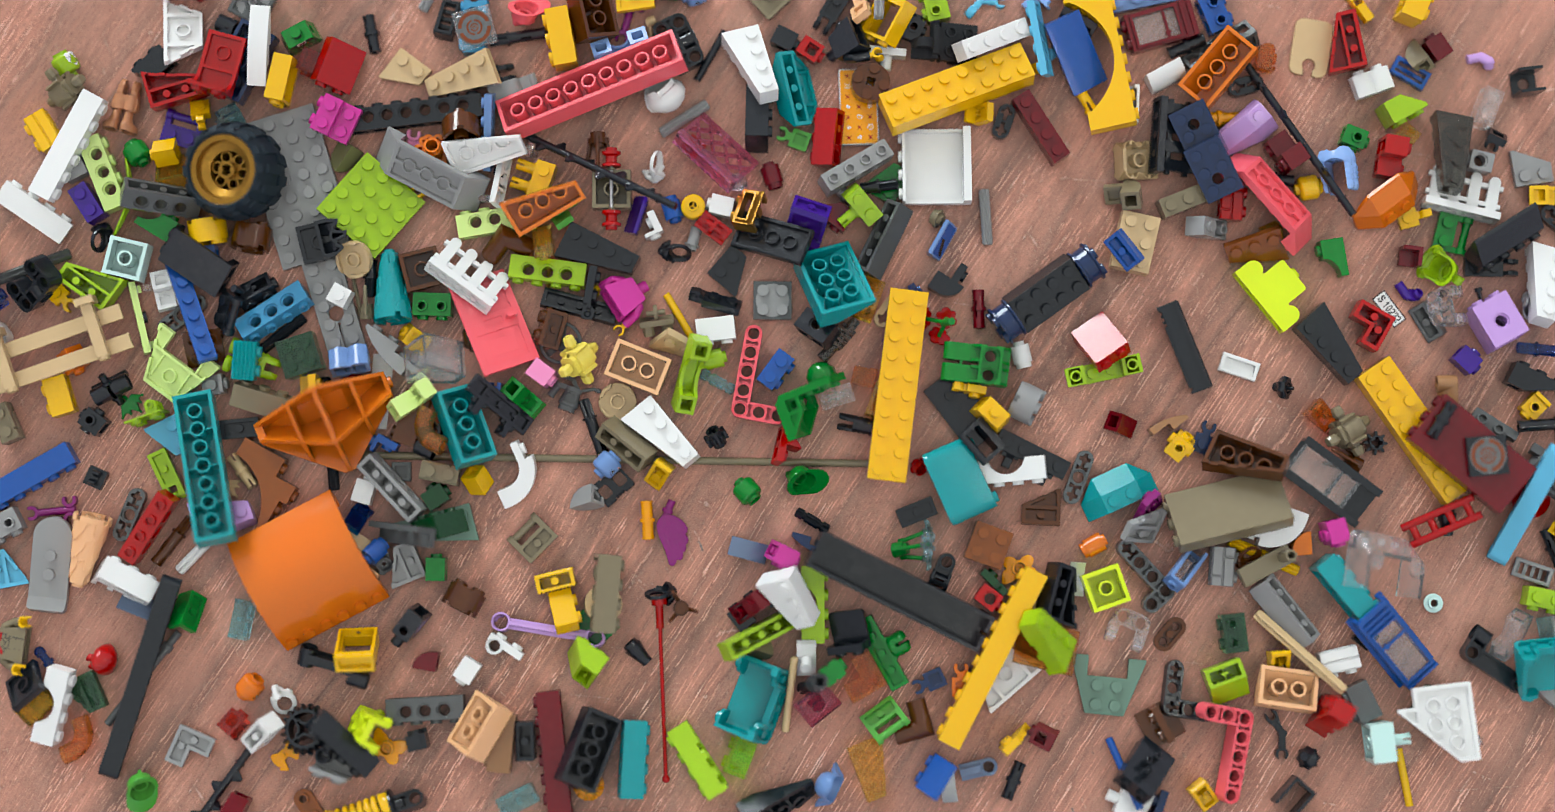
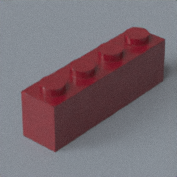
M1028 89L1012 99L1011 105L1015 108L1018 116L1050 165L1054 166L1068 157L1070 151L1030 90Z

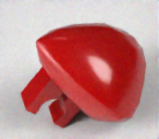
M109 643L99 646L94 654H89L86 657V661H91L88 666L89 669H93L95 673L104 676L113 673L118 661L115 647Z

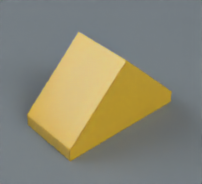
M1291 650L1266 651L1267 665L1290 668Z
M1201 777L1185 788L1203 812H1206L1219 801L1207 781Z

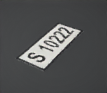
M1385 290L1372 299L1379 309L1396 318L1392 325L1394 328L1406 319Z

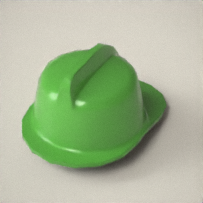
M137 770V774L131 776L127 782V807L132 812L148 811L157 801L158 781L148 773H142L141 770Z

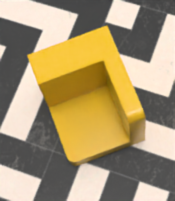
M484 465L468 467L460 478L471 495H486L494 483Z

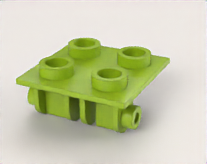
M148 399L144 402L146 414L125 421L124 424L131 425L132 427L136 426L137 428L147 425L149 420L154 419L158 421L166 418L165 414L170 413V411L164 410L163 404L160 401Z

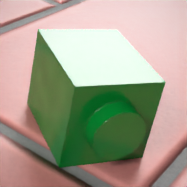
M431 554V558H426L425 581H447L448 558H442L443 554Z

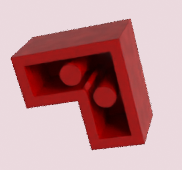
M1386 134L1378 140L1372 177L1389 180L1397 173L1404 171L1402 159L1411 153V137Z
M1363 299L1356 302L1348 317L1364 327L1355 344L1371 353L1379 350L1396 319L1394 316Z

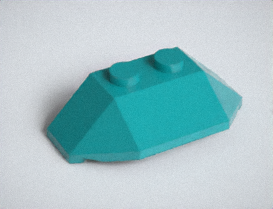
M793 50L777 52L772 70L779 89L778 101H776L778 112L794 127L812 124L818 104L809 69L796 56Z
M1125 463L1092 478L1081 502V507L1088 522H1091L1142 499L1146 492L1149 490L1152 492L1155 488L1157 490L1158 488L1150 472Z

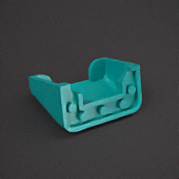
M957 439L922 455L926 468L953 526L999 506L997 502L1000 499L997 492H992L989 489L976 457L961 439Z
M1555 637L1515 642L1514 659L1518 693L1521 700L1531 702L1539 697V691L1555 690Z
M745 654L735 662L740 676L727 709L723 708L716 713L713 726L751 742L765 745L773 735L785 703L789 671Z

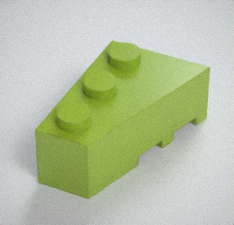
M65 262L59 271L63 278L62 283L82 297L89 294L95 295L98 303L94 306L100 310L113 306L129 282L125 279L69 262Z
M1042 608L1024 611L1019 629L1029 645L1034 646L1039 661H1043L1046 665L1047 674L1066 673L1077 640Z

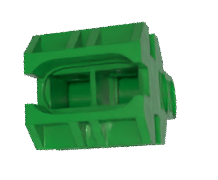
M944 341L942 359L959 362H942L940 380L1005 388L1008 382L1011 348ZM986 352L994 353L995 360L993 362L986 360ZM962 362H969L976 365H966L962 364ZM983 372H992V380H985L983 378Z

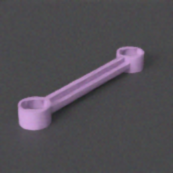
M497 612L491 618L492 627L499 632H506L510 629L575 640L579 635L588 641L592 634L595 633L590 632L589 629L588 631L577 630L557 635L555 625L510 618L504 612ZM506 616L508 619L507 626L503 629L497 628L495 622L500 617ZM601 633L602 641L599 644L591 645L595 648L602 647L606 641L604 633Z

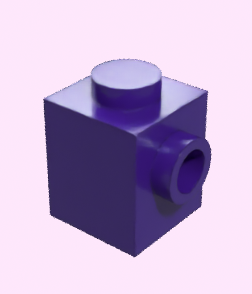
M1467 345L1461 346L1449 359L1465 376L1477 373L1481 368L1480 364L1483 362L1480 358V353Z

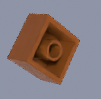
M977 520L975 521L963 557L1001 570L1014 534Z

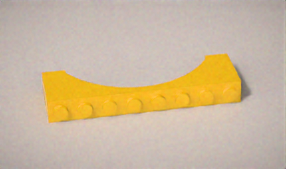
M1063 0L1065 7L1073 10L1079 9L1081 14L1098 24V27L1106 35L1114 54V71L1110 86L1099 104L1091 112H1087L1091 135L1136 126V119H1140L1138 107L1134 108L1133 101L1136 100L1134 89L1130 90L1129 83L1132 82L1130 71L1125 69V65L1128 64L1126 53L1121 51V46H1124L1122 35H1118L1117 28H1120L1119 19L1114 17L1113 10H1116L1115 1Z

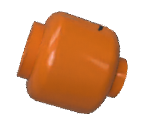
M254 672L244 674L235 685L238 698L243 701L256 700L265 689L263 678Z

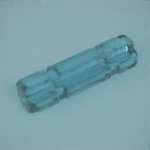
M706 369L700 374L699 378L701 380L709 381V384L720 390H725L724 392L729 395L733 394L735 385L731 382L727 383V380L716 374L712 375Z

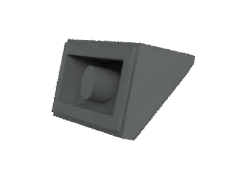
M1427 299L1408 310L1428 343L1447 332Z

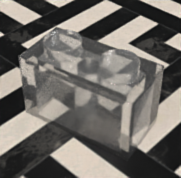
M1488 85L1481 89L1468 125L1483 131L1492 128L1505 92Z

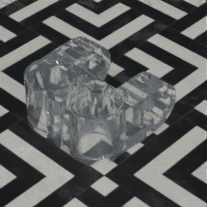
M1441 286L1427 294V308L1433 325L1437 327H1460L1469 324L1467 313H1455L1453 299L1464 296L1462 286Z
M1117 608L1108 622L1103 639L1113 642L1120 625L1136 631L1130 650L1140 653L1149 632L1150 620L1148 617L1127 608ZM1121 611H1125L1127 614V619L1124 622L1118 619V614ZM1140 618L1145 621V626L1142 629L1136 627V621Z

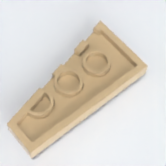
M483 48L424 80L429 96L440 97L502 83L489 48Z

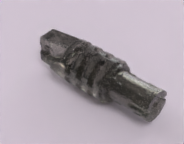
M851 317L847 323L843 321L838 327L841 332L839 337L828 351L823 349L817 356L827 363L836 351L842 350L856 332L854 330L860 322L855 317Z

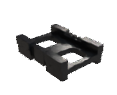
M622 469L618 472H621L627 478V482L621 487L613 481V477L611 479L604 477L601 481L599 480L594 484L598 488L597 492L604 485H607L613 491V494L608 499H604V503L608 508L617 501L616 498H619V495L621 496L622 493L627 492L635 485Z

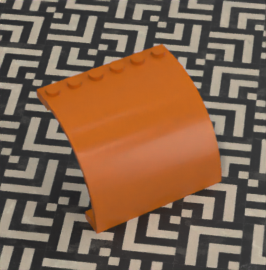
M331 490L239 537L238 541L227 544L237 572L254 605L272 633L287 651L390 597L388 591L381 581L377 579L355 543L339 511V501Z

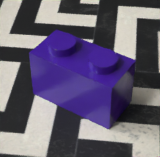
M82 181L67 191L88 224L95 226L110 216L104 212L100 199L89 183Z

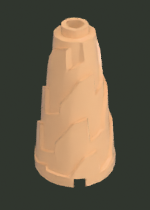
M77 510L74 511L72 517L71 561L68 577L70 578L69 581L72 582V586L83 588L91 579L95 563L107 538L109 528L112 526L113 518L108 517V521H105L106 515L89 511H82L81 515H78L79 511Z

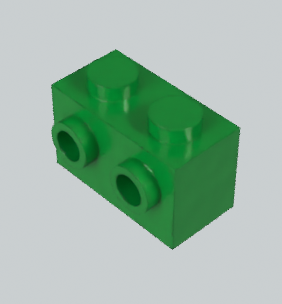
M413 292L412 315L417 317V320H429V317H436L437 321H448V318H453L454 301L451 294Z

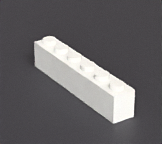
M82 89L28 188L30 192L52 203L60 198L62 187L70 180L73 167L78 165L82 151L88 147L89 138L99 126L98 121L101 116L106 114L109 102Z

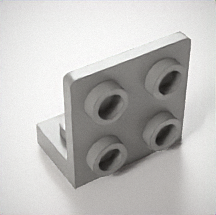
M333 752L330 762L320 764L316 761L314 765L309 767L308 771L313 772V776L322 779L323 777L331 778L332 783L339 785L350 781L353 777L348 771L350 768L346 764L343 766L335 760L336 755Z

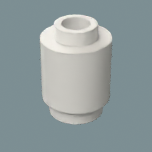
M1024 340L1014 342L1013 347H1010L1013 364L1016 365L1017 369L1032 366L1029 344H1024Z

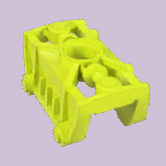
M359 705L351 716L347 730L360 745L368 748L371 754L377 755L380 746L369 735L374 728V724L390 729L393 719L386 718L384 716L385 712L381 709L374 710Z

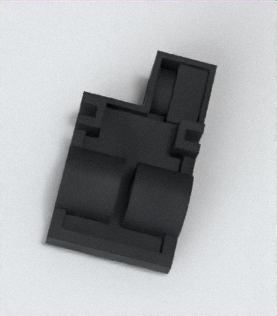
M934 20L930 23V37L920 36L911 40V59L930 60V62L936 60L938 63L946 62L949 65H960L976 59L977 56L958 63L951 45L978 35V26L940 23L939 20Z

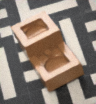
M1187 415L1171 417L1148 428L1147 431L1153 436L1166 425L1170 430H1174L1189 417Z

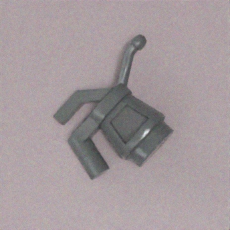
M568 376L561 378L572 381L573 386L557 381L547 395L554 398L560 388L564 389L565 391L558 401V409L574 414L575 410L578 409L582 393L591 391L601 393V389H580L575 378Z

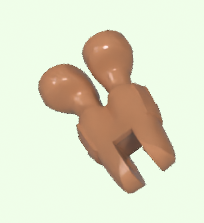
M122 79L110 107L113 109V112L103 122L102 128L111 132H118L120 130L126 135L137 136L138 128L133 125V115L139 112L142 84L135 81L131 94L127 95L129 80ZM125 111L123 120L120 124L119 119L121 112Z

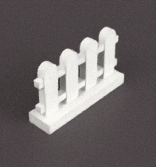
M1441 163L1436 164L1433 170L1430 169L1428 171V175L1431 176L1429 188H1425L1424 193H1426V196L1421 200L1420 207L1470 217L1474 221L1495 225L1500 220L1501 212L1497 211L1500 210L1501 205H1497L1499 193H1503L1504 187H1501V180L1498 177H1493L1488 183L1482 182V175L1478 172L1473 173L1470 179L1464 178V171L1461 168H1455L1451 174L1445 173V166ZM1444 179L1450 180L1448 192L1441 191ZM1462 184L1468 185L1466 197L1460 196ZM1481 188L1487 190L1485 201L1479 200Z
M453 238L451 241L446 240L443 244L446 247L440 254L436 252L429 259L424 270L487 315L494 303L499 299L496 296L502 288L506 290L509 286L506 283L509 279L508 275L505 272H500L496 276L491 272L493 264L484 261L482 264L477 262V252L475 250L469 249L466 253L460 249L462 241L459 238ZM457 254L461 259L456 265H453L449 261ZM472 265L477 270L470 277L465 272ZM486 277L492 280L487 289L480 285Z

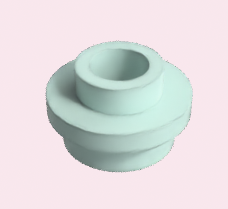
M1428 594L1423 600V606L1428 612L1436 613L1442 609L1443 600L1438 594ZM1432 600L1437 602L1435 607L1431 606Z

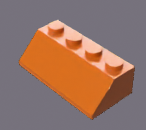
M1227 25L1177 85L1196 101L1203 98L1210 110L1259 50L1231 26Z

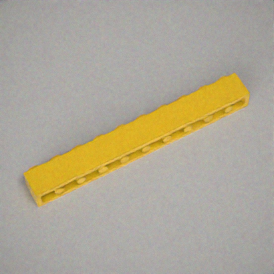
M1025 566L1024 569L1020 568L1016 575L1017 583L1015 586L1011 585L1007 596H1009L1007 602H1003L998 610V613H1000L999 618L994 620L990 628L991 633L989 637H986L983 641L981 653L975 655L971 663L974 665L971 672L967 671L963 678L965 684L962 689L957 690L954 696L956 701L953 707L949 706L947 709L945 723H940L936 731L938 740L957 750L962 746L1021 631L1019 624L1024 611L1032 609L1048 578L1028 566Z

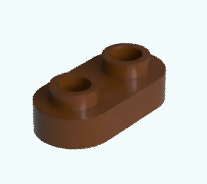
M1179 617L1170 618L1154 636L1153 644L1155 648L1160 651L1170 650L1186 630L1184 620ZM1174 623L1178 624L1177 630L1172 629ZM1161 638L1166 639V643L1164 645L1160 644Z

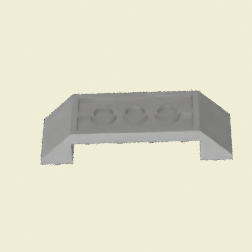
M390 126L387 128L376 157L386 175L451 209L478 211L491 180L490 178L477 171L471 172L468 175L404 142L406 134Z

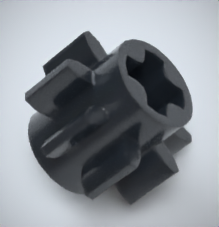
M716 425L709 427L706 430L707 436L703 437L710 449L712 447L715 449L724 447L727 443L726 439L729 438L723 426L719 428Z
M1373 431V436L1366 434L1367 440L1362 442L1367 447L1365 452L1371 450L1372 455H1376L1377 450L1381 453L1384 452L1383 446L1388 444L1384 442L1383 438L1385 435L1378 436L1377 431ZM1375 440V442H1378V445L1375 446L1371 442Z

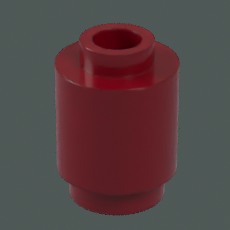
M773 161L763 164V168L760 171L765 187H768L769 191L783 187L782 182L784 180L779 165L774 164Z

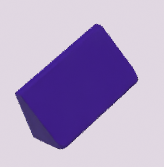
M635 196L632 211L629 213L624 232L635 236L638 235L648 206V197Z

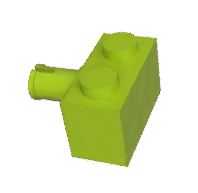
M856 182L841 194L850 205V209L837 218L844 228L857 217L861 218L870 227L884 215Z

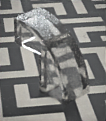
M1518 608L1511 611L1506 617L1502 633L1492 641L1489 654L1506 663L1514 654V643L1524 639L1534 616Z

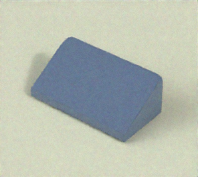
M122 595L116 608L148 620L154 600L151 599L150 603L145 606Z

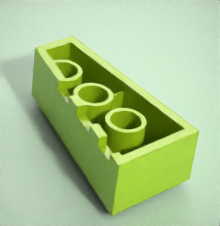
M688 720L667 732V741L672 748L675 746L678 750L677 756L682 764L686 763L689 768L687 772L692 780L697 781L698 789L703 797L706 796L709 801L729 787L727 780Z

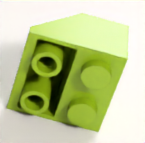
M1400 94L1383 103L1374 111L1385 130L1390 127L1394 130L1408 120L1410 121L1424 113L1423 108L1428 106L1425 101Z
M579 635L567 652L572 678L586 689L591 686L609 660L602 650L596 649L587 639L581 638Z
M1234 657L1200 670L1212 703L1223 704L1250 693L1247 675L1239 657Z

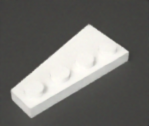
M520 134L441 142L449 164L466 174L525 155L528 152Z

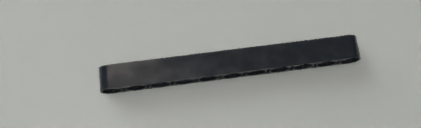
M165 574L162 575L98 774L113 779H118L182 584V579Z

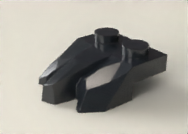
M322 219L313 221L314 223L295 227L304 265L325 261L336 256L344 248L337 241L346 238L347 230L334 229L338 219Z

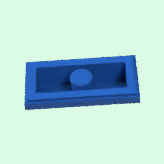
M1122 228L1103 241L1126 272L1145 258Z

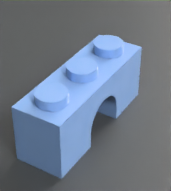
M642 26L626 31L627 41L619 46L610 44L608 38L590 43L595 60L648 39L645 27Z

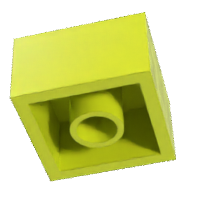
M1118 563L1079 576L1092 613L1131 600Z

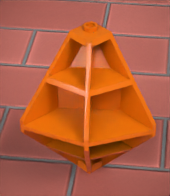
M384 372L318 384L304 390L253 426L263 446L343 473H348L357 469L356 466L360 463L371 438L375 435L388 410L386 405L394 398L391 390L394 385L390 376L386 377Z

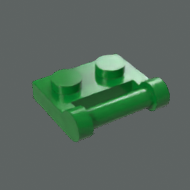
M1440 211L1431 246L1440 245L1446 253L1464 257L1467 251L1465 246L1470 225H1473L1474 219ZM1461 223L1463 225L1458 247L1454 248L1452 245L1457 224Z

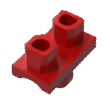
M706 210L694 224L697 229L720 246H722L733 231Z

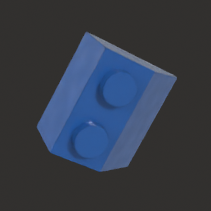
M935 752L933 756L931 754L928 756L924 763L926 765L924 771H919L914 781L916 782L915 787L937 801L957 767Z

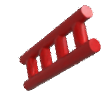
M1473 494L1466 495L1401 524L1402 531L1410 530L1414 538L1413 541L1409 542L1410 547L1414 549L1484 518L1482 512L1478 511L1475 513L1470 502L1475 500ZM1463 506L1467 517L1457 521L1452 510ZM1445 514L1449 525L1439 529L1434 518ZM1427 522L1432 532L1421 537L1416 526Z

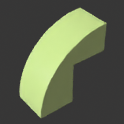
M427 376L415 382L409 390L390 400L386 408L394 420L398 422L426 403L437 391Z

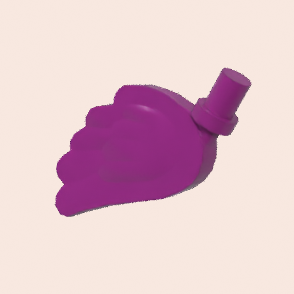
M668 499L666 506L662 509L664 512L657 521V532L665 550L670 566H674L677 560H682L683 552L686 551V544L688 543L686 533L688 528L680 518L672 515L675 501Z

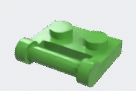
M891 695L859 717L879 746L884 743L885 739L904 725L908 726L911 723ZM897 715L900 717V719L897 722L888 727L882 733H877L878 729H880L886 723L891 721Z

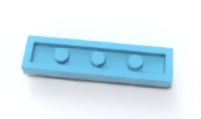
M1028 0L1026 1L1027 7L1025 10L1027 17L1030 18L1031 25L1029 26V31L1034 39L1033 51L1038 59L1036 68L1041 76L1048 78L1054 76L1046 32L1043 26L1040 2Z

